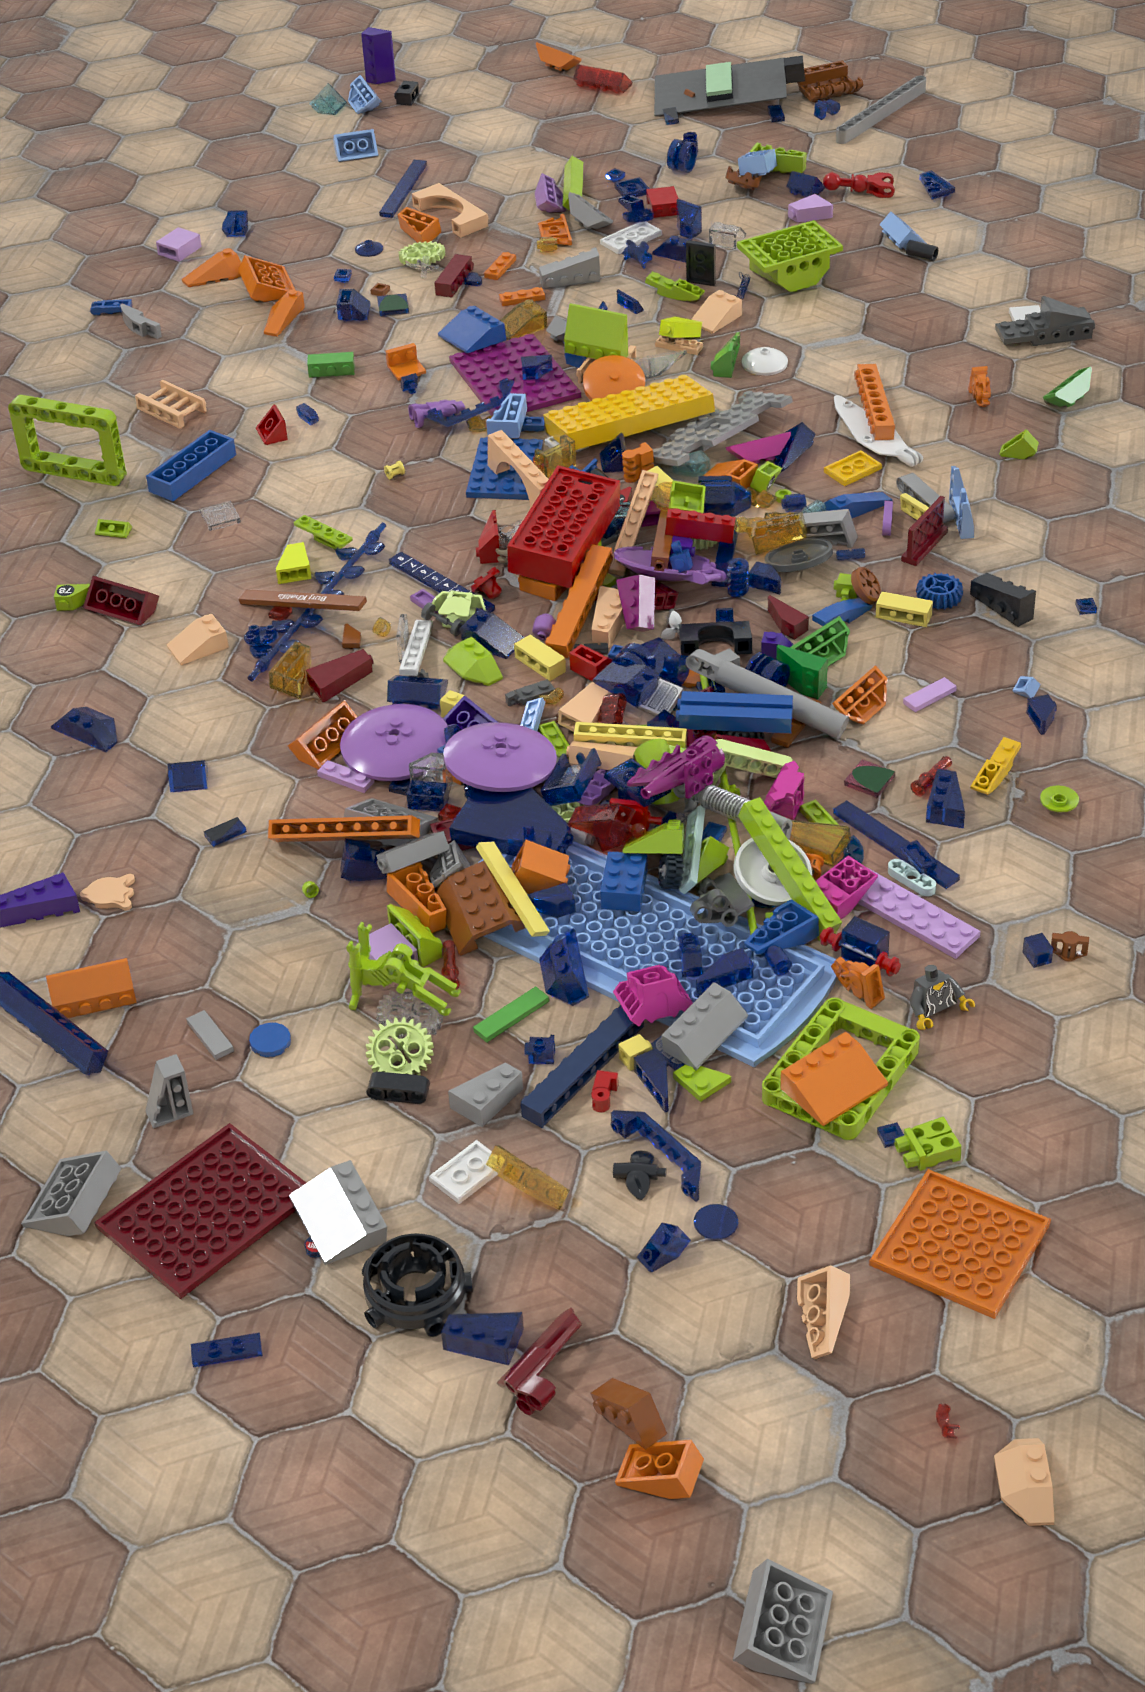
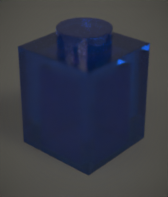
M1039 933L1024 938L1022 953L1031 966L1036 968L1052 963L1054 948L1044 934Z

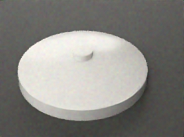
M750 838L744 842L734 859V874L740 887L750 897L767 905L780 906L791 900L790 895L754 840ZM789 840L812 875V868L808 857L798 845Z

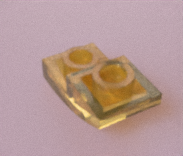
M478 415L465 420L469 431H487L486 421L488 418L491 419L493 415L485 419Z
M748 487L740 495L739 500L755 507L769 508L778 497L765 490L759 493Z

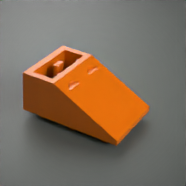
M745 459L718 463L699 480L724 484L732 490V494L741 496L750 488L752 479L758 469V464Z

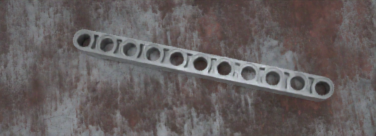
M914 77L836 128V142L838 144L848 143L926 91V77Z

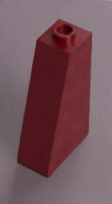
M362 649L306 670L308 685L322 703L326 702L372 673L373 658Z

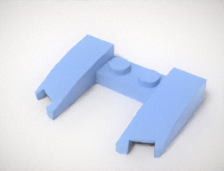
M951 466L949 503L955 511L957 529L961 539L974 538V524L967 492L964 488L959 468Z

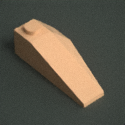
M831 1265L798 1277L797 1301L803 1310L801 1317L803 1323L807 1326L808 1332L806 1337L813 1359L832 1353L850 1296V1274Z

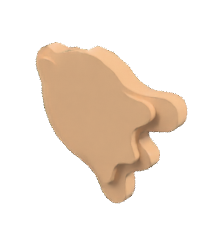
M126 874L119 878L105 877L97 879L80 892V898L82 901L94 903L96 908H120L128 911L132 908V903L129 899L134 895L133 888L128 887L135 882V877L133 874Z

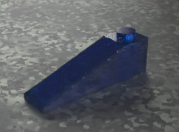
M345 838L340 866L341 878L348 881L387 879V873L383 874L382 870L378 867L376 856L387 850L381 848L378 851L370 848L369 843Z

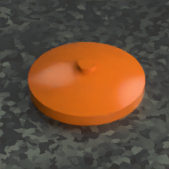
M609 355L601 357L587 367L583 376V389L590 401L595 398H605L610 394H620L624 390L631 391L635 390L636 387H645V375L641 367L635 361L624 356Z

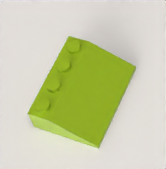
M570 303L564 337L565 353L593 359L609 355L627 357V314Z
M676 819L669 820L668 823H664L627 841L623 848V853L682 854L684 849L685 823H680V820Z

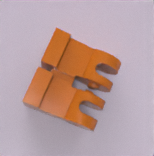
M646 442L640 444V447L636 449L626 450L622 453L625 482H636L640 479L642 470L648 471L654 467L653 449Z

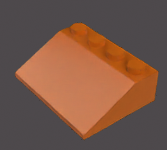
M244 255L239 267V273L251 299L263 302L278 300L289 290H295L284 266Z
M846 1031L781 1071L780 1089L822 1126H825L888 1086V1081L862 1045Z

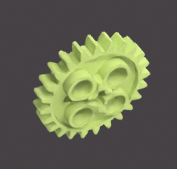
M426 241L424 243H413V245L408 244V247L404 246V249L399 251V261L403 265H412V267L415 265L418 267L420 265H431V263H436V261H440L445 256L444 245H441V243L437 244V242L432 243V241L428 243Z
M395 1017L394 1023H390L387 1019L385 1027L379 1024V1031L372 1030L375 1037L368 1036L370 1043L366 1044V1049L369 1050L366 1052V1057L369 1058L367 1060L369 1066L373 1065V1072L421 1075L420 1069L427 1071L425 1063H432L430 1057L434 1056L433 1050H431L434 1048L433 1042H430L432 1040L431 1035H427V1028L421 1029L420 1022L414 1026V1019L406 1023L405 1017L402 1018L401 1022H398V1019ZM401 1034L407 1035L403 1039L397 1038ZM392 1037V1039L395 1041V1044L388 1038ZM384 1046L390 1047L387 1051L380 1050ZM413 1049L419 1050L416 1054L410 1053ZM404 1055L406 1056V1058H408V1060L411 1061V1063H408L405 1060ZM396 1061L402 1062L399 1066H393Z

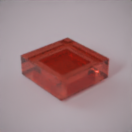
M274 606L268 613L269 618L284 622L292 614V608Z

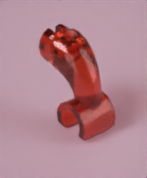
M940 1403L936 1410V1420L942 1429V1435L945 1438L957 1439V1436L954 1435V1429H960V1426L949 1423L951 1407L948 1404Z

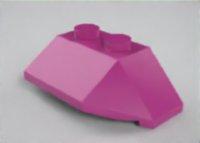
M791 432L725 448L726 451L738 459H745L757 464L760 463V459L765 458V461L775 459L774 456L780 455L791 436Z

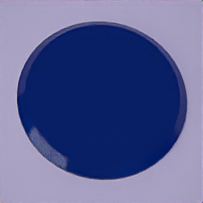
M710 1204L702 1207L695 1214L694 1227L700 1235L706 1238L724 1239L736 1231L738 1217L731 1208L725 1205Z

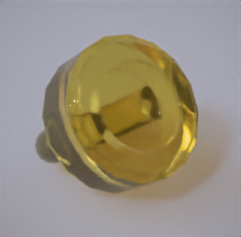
M380 617L375 622L372 631L377 635L385 637L389 634L391 625L384 618Z

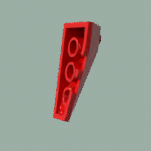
M492 510L478 540L479 547H476V557H480V564L499 563L498 557L500 555L496 552V548H499L496 510Z

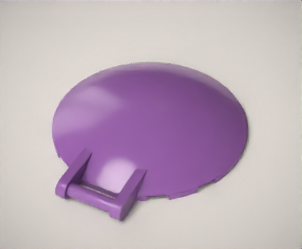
M642 546L622 547L616 549L613 554L614 558L628 569L640 575L653 577L656 580H688L698 584H707L710 581L721 582L726 579V573L715 569L716 564L714 562L709 563V559L696 554L694 557H691L693 562L692 568L683 572L673 570L670 560L668 569H664V572L655 571L654 567H651L653 547H651V550H643Z

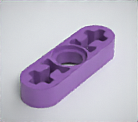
M885 501L882 535L891 536L893 501Z

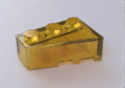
M803 512L753 522L752 541L756 555L807 538V527Z
M296 641L269 671V686L271 689L301 699L307 680L306 670L311 666V646Z

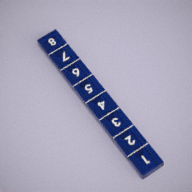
M399 552L389 559V564L439 593L442 591L471 592L403 552ZM483 598L488 615L495 610V605ZM476 608L475 613L485 617L483 608Z

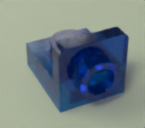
M733 608L716 609V622L734 621Z

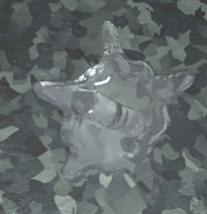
M423 256V262L418 259L417 264L405 261L406 265L421 271V278L426 279L427 272L442 270V267H439V265H428L429 256Z

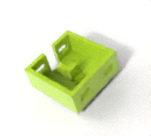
M673 480L670 487L668 509L678 508L683 511L693 510L703 513L706 486Z

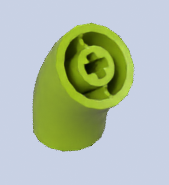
M660 738L653 739L636 748L634 757L638 768L647 769L651 760L660 761L664 752L671 754L667 741ZM673 789L646 799V802L656 805L668 804L681 798L676 796Z

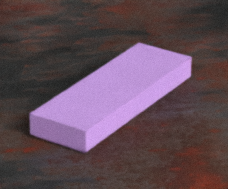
M944 677L903 698V704L917 712L955 692L957 686Z

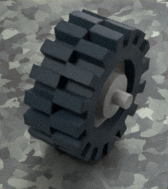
M663 853L659 861L660 865L658 866L659 885L665 889H679L683 880L682 874H684L682 855Z

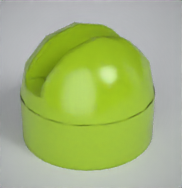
M307 881L302 886V892L307 898H314L319 893V887L314 882Z

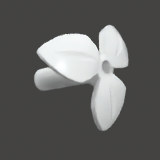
M672 611L667 619L671 628H666L662 632L661 638L670 640L675 637L676 632L679 635V624H681L682 620L676 611Z

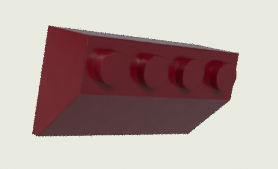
M92 576L83 608L141 626L155 612L160 596Z

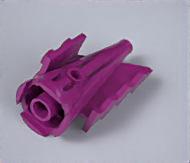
M702 736L696 739L682 753L680 752V745H676L673 753L664 752L660 761L651 760L647 769L638 768L636 775L627 782V786H645L641 789V795L644 799H649L652 796L685 784V798L689 799L702 791L706 786L713 784V772L718 771L725 763L724 752L722 748L719 750L716 746L718 742L709 736Z

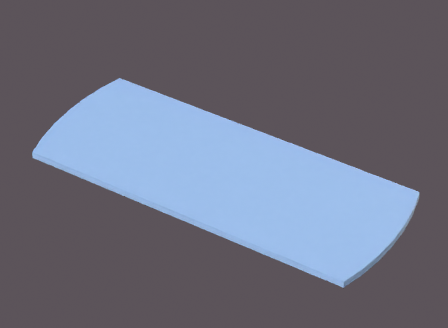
M535 822L497 846L510 868L525 840L568 855L570 870L566 876L568 878L565 889L561 888L558 895L527 894L550 930L547 936L531 937L526 928L515 932L511 924L483 937L616 1001L618 999L614 995L613 990L619 982L627 980V972L655 965L664 966L668 971L674 973L693 1003L714 982L730 991L748 1014L747 1019L717 1050L752 1067L757 1066L793 1039L816 1014L835 985L837 976L831 968V965L836 960L835 958L806 945L756 954L744 946V942L750 936L748 920L739 915L737 922L731 927L724 926L722 922L699 923L691 914L690 907L700 897L689 892L683 894L679 889L661 888L658 878L647 874L641 912L601 909L600 891L607 855L588 846L571 841L568 837L555 833L552 830L549 831L546 827ZM565 901L570 904L571 910L565 915H557L550 911V906L554 902ZM705 908L700 909L697 914L702 913ZM757 924V929H760L762 925ZM680 1010L675 1018L668 1016L657 1019V1021L670 1027L684 1012Z

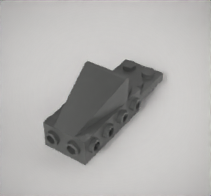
M1046 296L1041 297L1040 313L1025 314V320L1019 319L1011 322L995 323V330L1003 344L1030 341L1033 346L1091 339L1093 329H1095V322L1091 319L1085 307L1077 308Z

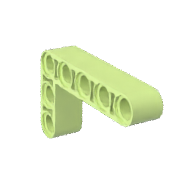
M718 739L716 740L718 742L716 746L719 750L722 748L725 763L722 768L713 772V784L711 785L716 784L726 766L777 778L784 764L793 760L786 755Z

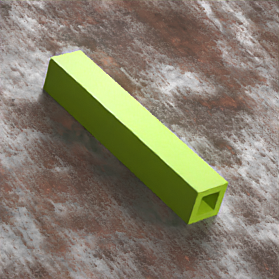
M574 156L570 157L564 169L563 207L570 210L569 192L582 197L584 162Z

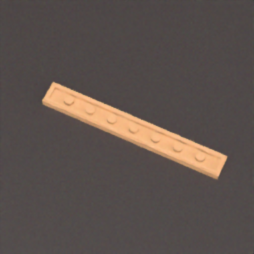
M642 470L614 552L618 548L635 545L658 480V473ZM613 556V562L608 573L624 576L627 567L622 565Z

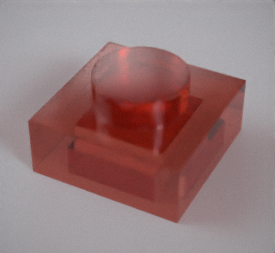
M446 803L438 814V820L445 821L461 817L464 814V810L461 807Z

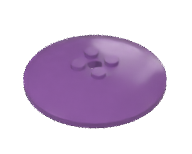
M411 704L386 705L372 709L353 720L342 735L340 749L347 766L354 772L365 775L366 778L380 781L405 780L431 770L443 760L444 755L438 753L437 749L448 742L450 731L444 719L430 709Z
M483 723L467 727L454 734L444 748L445 766L456 779L469 786L495 792L519 791L542 783L553 773L557 760L556 750L546 737L533 729L511 723Z

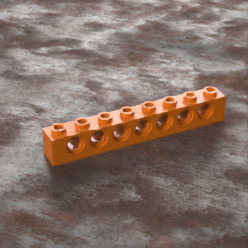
M857 364V370L854 371V379L856 380L857 387H859L863 409L866 410L865 415L868 418L870 433L873 434L874 440H894L895 424L877 365Z

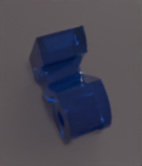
M832 99L827 101L819 100L815 103L814 116L823 120L826 117V112L835 115L840 110V103Z

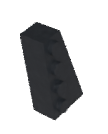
M989 573L971 580L970 595L1015 626L1019 627L1034 619L1035 590H1026V587L1022 585L1015 586L1013 582H1005L1002 578Z

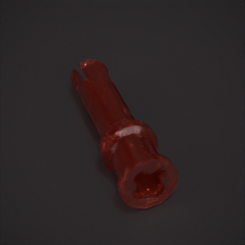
M943 756L928 772L920 774L919 779L911 783L912 792L917 796H923L928 788L934 786L935 780L952 765L951 758Z
M446 940L443 942L444 967L441 969V975L456 983L457 990L460 986V981L457 978L459 969L456 966L455 943L452 940Z

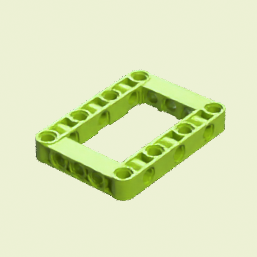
M17 395L8 405L20 464L25 470L110 486L119 485L127 475L117 417L113 411L27 395ZM33 418L43 422H57L67 426L86 427L96 430L99 434V445H101L102 450L101 457L104 461L40 450Z
M829 998L763 1080L762 1101L767 1106L839 1136L844 1140L855 1139L918 1055L920 1035L914 1029L845 1002L840 998ZM844 1029L855 1034L856 1037L860 1036L874 1042L873 1044L875 1045L879 1044L887 1047V1050L875 1065L888 1081V1086L825 1126H822L780 1089L781 1071L828 1043L835 1030Z

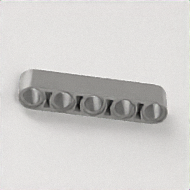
M914 473L896 479L897 487L903 494L907 493L927 507H930L939 498V495ZM946 501L944 504L943 523L955 519V511Z

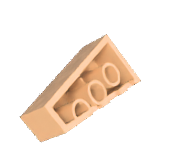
M600 586L592 624V643H598V645H601L600 643H608L609 649L625 623L618 589Z

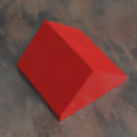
M273 404L256 426V430L265 445L288 440L285 420L278 407Z

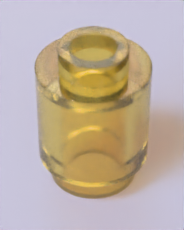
M539 237L537 249H540V252H553L557 250V238Z

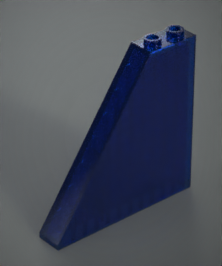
M474 788L449 827L451 842L455 840L457 844L475 848L479 842H494L502 854L517 856L525 840L566 854L568 847L573 844L574 840L571 826L532 788L511 792H495Z

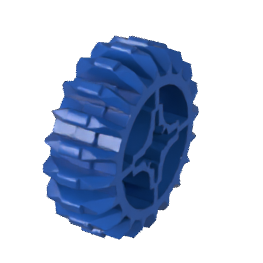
M934 572L933 575L922 576L916 587V596L920 599L933 601L932 609H952V606H957L961 602L963 586L954 575L949 576L948 573L942 574L941 572L936 574Z

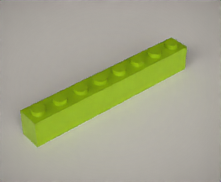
M759 797L745 802L738 817L791 899L818 916L819 936L822 930L828 927H832L836 934L842 921L762 799Z

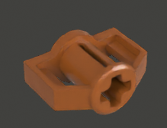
M1067 931L1063 934L1052 933L1050 951L1064 961H1074L1077 958L1087 956L1089 937L1079 936L1073 931ZM1057 942L1063 943L1062 949L1057 948ZM1078 944L1082 945V950L1076 951Z

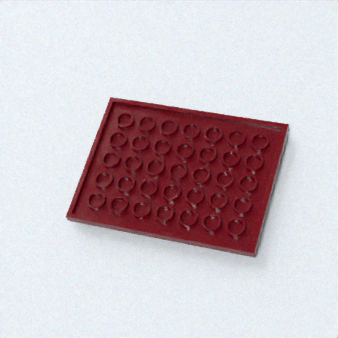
M229 1123L94 1223L95 1227L179 1299H182L295 1212L296 1209L289 1195L305 1185L306 1182Z

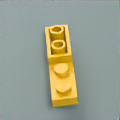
M1003 737L990 760L987 759L970 789L987 795L992 793L1012 768L1013 760L1021 748V743Z

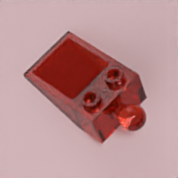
M619 803L578 806L575 808L567 825L608 840L612 844L620 845L623 844L628 832H631L635 838H640L646 833V828L643 824H632L636 809Z

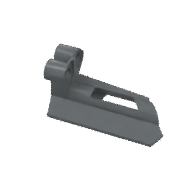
M727 873L719 875L714 880L710 877L702 880L700 889L697 890L700 898L691 904L690 912L699 923L722 922L724 926L731 927L737 922L738 916L753 907L754 903L732 874ZM710 885L714 886L715 889L706 893V889ZM705 908L702 913L697 914L700 909Z

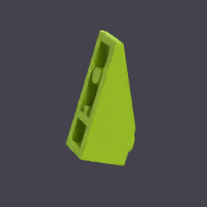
M711 836L701 843L697 883L719 866L724 865L728 859L729 847Z

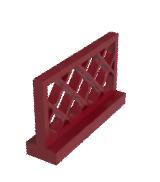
M940 495L908 529L907 550L901 556V562L917 566L948 533V526L943 525L944 496Z

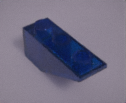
M683 933L682 936H677L682 977L703 976L702 952L698 935Z

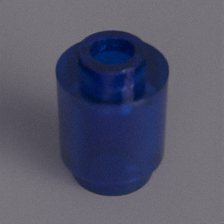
M805 494L784 495V499H781L782 509H785L786 512L802 510L807 505Z
M771 946L765 951V960L774 974L785 975L790 971L792 962L782 948Z

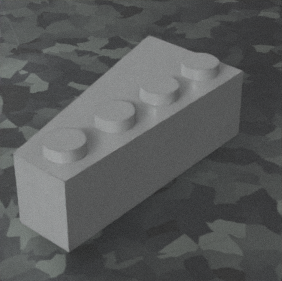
M592 248L588 252H580L579 255L574 257H566L565 260L560 262L555 261L539 267L542 288L600 282V261L597 248Z

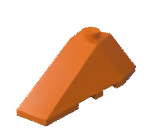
M226 248L216 253L182 278V282L188 287L205 285L207 281H215L216 283L224 278L229 280L241 277L239 273L241 261L236 252L231 248Z

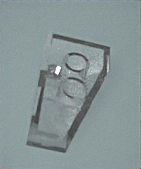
M674 350L647 355V357L631 358V360L641 367L646 381L655 380V377L661 376L687 354V350Z

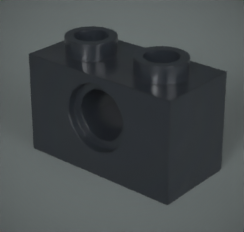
M403 81L399 85V88L394 93L397 105L412 106L419 95L418 82Z

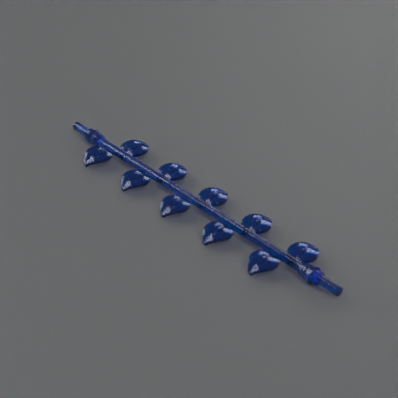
M384 522L368 533L365 542L359 549L354 547L335 549L339 559L348 561L338 573L335 571L315 572L316 580L319 583L328 584L320 594L344 595L343 591L332 589L343 577L354 579L365 571V568L362 566H353L364 552L367 555H376L385 548L383 543L377 542L380 534L386 528ZM307 608L296 621L291 619L272 621L273 629L277 633L285 634L274 647L271 645L250 646L252 656L260 660L256 662L255 669L247 677L248 680L253 682L260 673L266 671L271 660L279 651L286 654L296 651L302 645L301 642L296 639H289L301 625L305 628H313L321 623L323 617L318 614L311 615L315 609Z

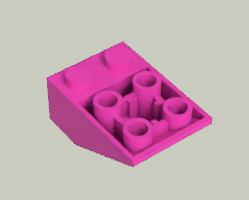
M848 855L818 878L816 883L841 920L854 909L878 878V875Z

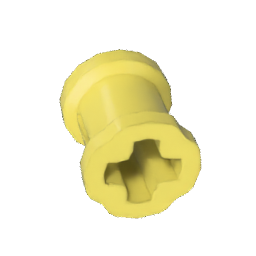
M400 460L391 466H384V472L389 480L393 479V476L405 474L404 466Z

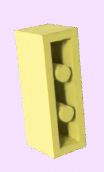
M881 592L876 603V618L927 627L932 616L933 601Z
M532 635L514 644L515 658L549 681L566 672L565 657Z

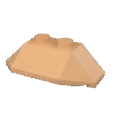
M1039 1438L1014 1439L994 1455L1001 1500L1013 1512L1023 1518L1024 1522L1029 1526L1054 1525L1053 1487L1045 1445Z

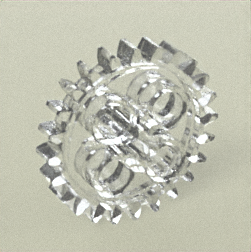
M408 988L402 994L389 990V996L384 994L383 1000H379V1006H377L376 1020L384 1027L387 1025V1019L390 1023H394L395 1017L398 1019V1022H401L402 1018L405 1017L406 1023L414 1019V1026L420 1022L421 1029L427 1028V1035H436L437 1029H441V1023H443V1015L413 996L412 990ZM401 1034L397 1038L403 1039L407 1035Z

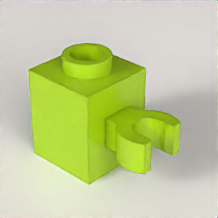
M839 573L838 580L834 581L833 587L836 590V597L842 598L841 601L857 599V594L851 583V574Z

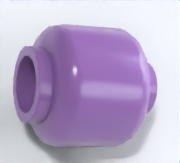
M550 614L537 616L532 629L533 634L539 640H546L550 636L552 625L556 623V620Z

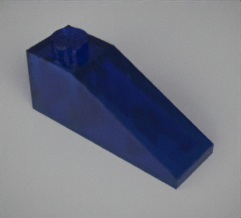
M740 948L723 954L696 979L697 997H700L713 982L725 988L753 978V962L744 949Z
M655 1048L634 1057V1072L666 1113L669 1111L668 1061Z

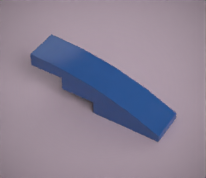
M860 598L844 600L812 615V621L824 626L840 616L843 621L850 623L871 610L872 605L865 603Z

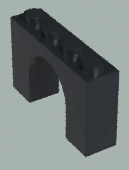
M749 621L679 624L681 657H688L695 650L699 649L700 645L713 641L731 644L734 648V653L737 655L752 654V634Z

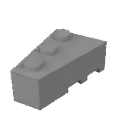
M507 1063L499 1065L449 1090L450 1108L483 1127L523 1090L522 1072Z

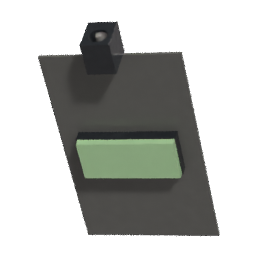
M803 55L731 65V62L706 65V69L656 75L654 116L667 115L663 109L676 107L677 113L787 98L786 84L805 81ZM685 89L694 92L695 96L689 97L685 95Z

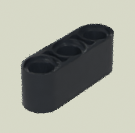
M374 1072L371 1074L366 1094L374 1100L422 1104L426 1101L430 1080L421 1075Z

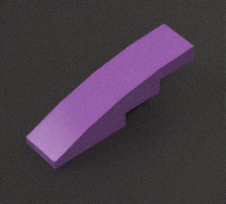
M604 769L594 772L593 780L585 783L584 790L576 794L575 802L592 807L605 798L618 785L626 773Z

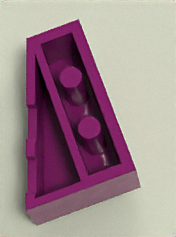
M635 575L616 580L626 628L640 632L654 630L655 578Z

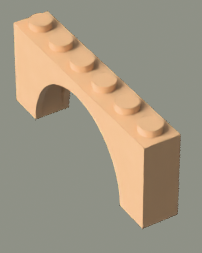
M440 183L412 193L413 207L419 211L432 208H447L461 213L458 217L452 219V231L460 238L488 227L489 218L487 213Z
M502 430L489 434L488 466L495 474H499L509 470L511 465L524 483L531 509L549 479Z

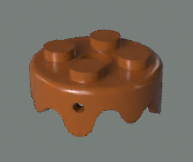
M728 166L725 176L728 183L752 190L759 187L762 175L755 178L754 175L752 176L751 173L747 172L739 177V169L733 171L732 167Z

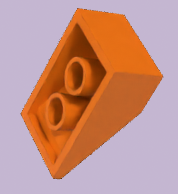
M692 1440L655 1442L646 1450L639 1444H629L615 1484L667 1499L690 1498L704 1458Z

